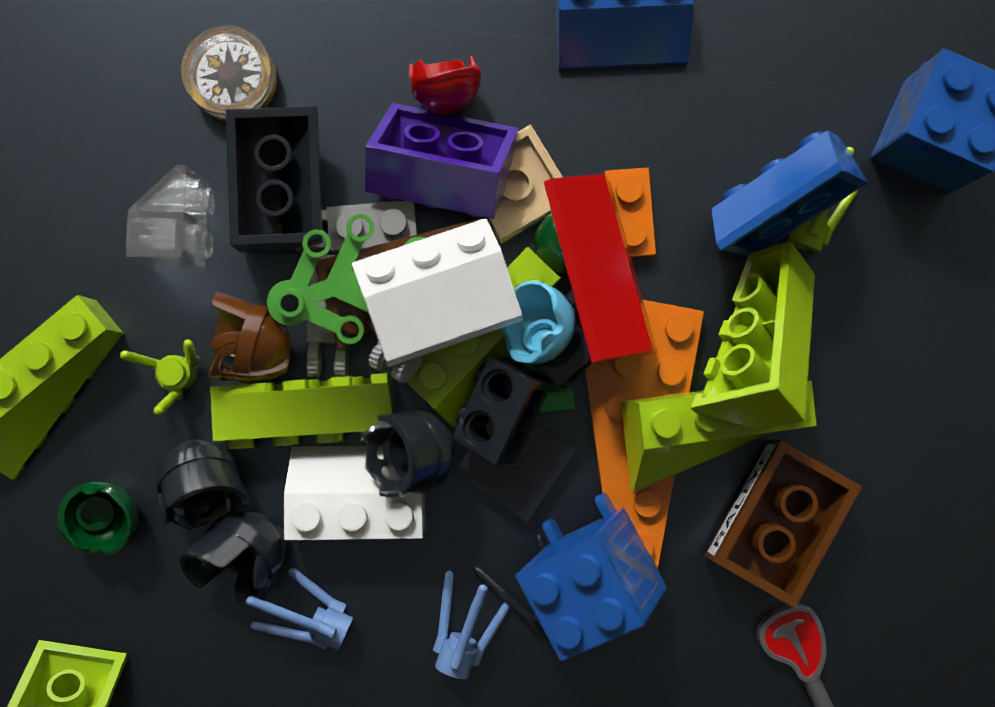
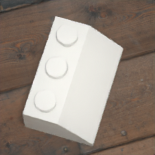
M486 218L352 263L388 367L523 321L502 251Z
M367 445L292 446L284 491V540L423 538L426 533L425 492L404 497L380 496V486L365 469ZM379 445L377 448V457L379 459H383L382 445ZM383 467L382 474L388 480H392L386 467Z

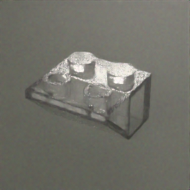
M176 165L128 209L126 256L152 268L206 270V258L210 259L213 252V237L211 232H207L208 215H212L215 209L214 190L209 188V183L187 165Z

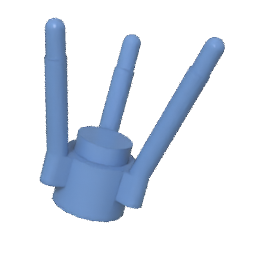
M294 567L289 568L288 574L328 607L327 610L318 607L313 619H310L252 596L247 598L246 603L249 606L308 629L305 632L270 623L253 621L251 623L253 630L311 643L324 650L328 646L338 651L353 617L343 613L347 604L332 598Z
M447 571L442 592L438 636L433 647V651L439 654L435 667L448 676L468 679L472 667L480 665L484 651L502 624L510 607L506 603L502 604L476 645V640L471 638L487 593V586L482 584L478 587L462 632H451L450 637L447 638L454 578L453 572Z

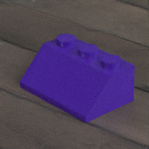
M392 103L365 146V192L381 195L386 199H401L424 204L429 208H444L463 212L472 217L494 219L506 189L519 128L451 114L437 115L426 109Z

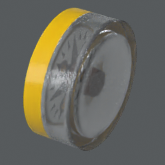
M222 25L205 30L192 40L182 59L181 75L188 94L207 114L216 119L226 121V109L266 108L275 93L277 73L274 62L261 41L254 34L243 28Z

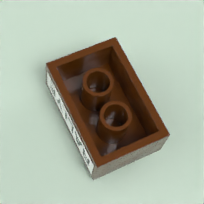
M768 440L704 556L796 608L862 486L783 441Z

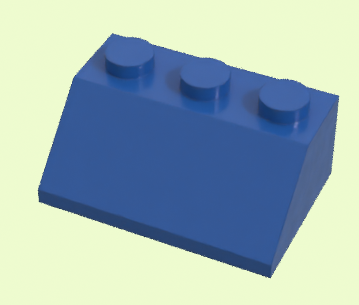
M555 0L558 70L687 65L689 62L693 0Z
M828 130L824 133L815 132L804 138L797 146L799 150L786 159H775L762 167L758 178L747 185H737L724 193L722 196L723 201L712 208L715 238L720 250L749 257L750 253L770 247L868 184V181L842 139Z

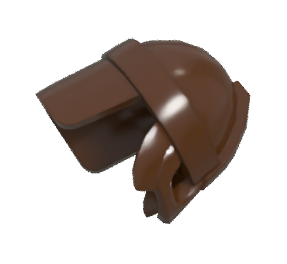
M217 292L212 298V307L219 311L214 339L210 342V346L215 352L213 363L209 369L210 378L219 381H236L251 384L252 382L274 379L287 373L292 350V339L287 326L277 322L270 315L268 307L264 305L251 304L228 294ZM224 357L234 360L233 367L223 364Z

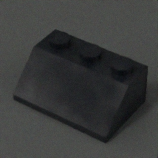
M318 107L226 109L230 245L240 253L287 251L303 247V238L309 231L322 230ZM318 234L311 236L308 245L323 243V236Z

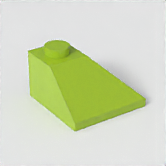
M39 640L7 707H108L128 659L127 653Z

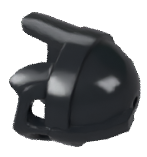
M414 410L378 415V421L382 423L370 427L363 433L362 437L368 444L365 469L380 486L379 495L383 497H404L411 494L424 493L438 487L446 479L455 460L456 448L450 430L435 416L426 411ZM381 443L383 459L377 457V448ZM383 467H386L392 480H388L382 474Z
M190 440L175 446L168 453L156 474V488L163 524L166 525L171 521L180 527L191 530L208 522L215 521L220 516H229L231 508L230 493L235 494L241 507L249 506L248 496L239 477L237 464L227 450L206 440ZM209 506V510L202 515H196L193 509ZM173 508L183 509L184 515L177 514Z
M243 511L229 516H220L211 524L206 533L181 555V569L195 587L202 588L228 566L238 574L234 587L238 603L245 601L250 596L264 601L284 563L286 551L284 530L278 525L275 526L269 518L257 512Z

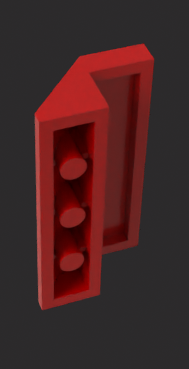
M605 174L552 178L543 181L592 363L601 365L633 355L644 357L658 353L611 182Z

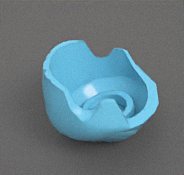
M540 281L523 282L514 289L523 321L503 327L502 331L505 335L507 349L515 361L540 364L557 357L568 346L576 329V315L567 299L555 288Z

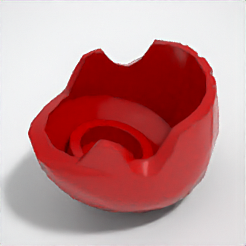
M469 56L470 66L468 67L465 66L462 60L424 64L423 60H419L415 64H409L411 92L418 104L437 115H448L466 107L477 95L481 83V69L475 64L473 56Z

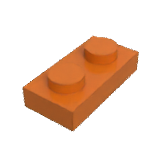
M649 167L605 171L604 174L612 185L631 258L654 257L656 249Z

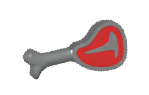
M799 603L796 608L785 605L771 611L757 625L756 638L762 651L770 658L790 666L795 676L804 685L814 707H834L820 678L826 659V639L818 616L810 607Z

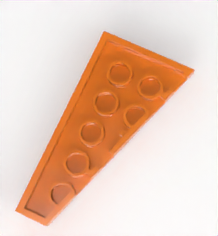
M643 300L658 353L644 357L633 355L601 365L593 363L585 370L584 374L602 493L608 495L616 511L623 507L625 508L658 569L674 475L634 492L631 491L621 401L688 393L690 391L704 311Z

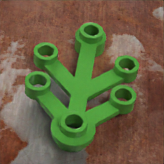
M355 214L350 217L346 225L348 234L328 278L310 286L308 285L319 257L326 255L331 248V239L322 230H311L304 236L302 243L304 251L291 280L277 283L268 294V311L277 322L293 326L308 320L335 332L338 338L346 344H354L362 338L364 326L358 317L352 315L341 317L315 303L335 297L368 312L361 289L358 288L360 286L354 269L352 270V263L356 261L364 241L373 235L374 223L369 216ZM356 219H365L369 223L370 229L367 235L358 237L352 232L351 226ZM316 234L323 236L326 241L325 249L319 253L313 252L308 245L310 237ZM413 237L404 245L425 239V237ZM287 294L295 295L299 300L297 310H285L282 306V298ZM347 321L355 322L359 327V333L353 338H348L343 335L341 326Z

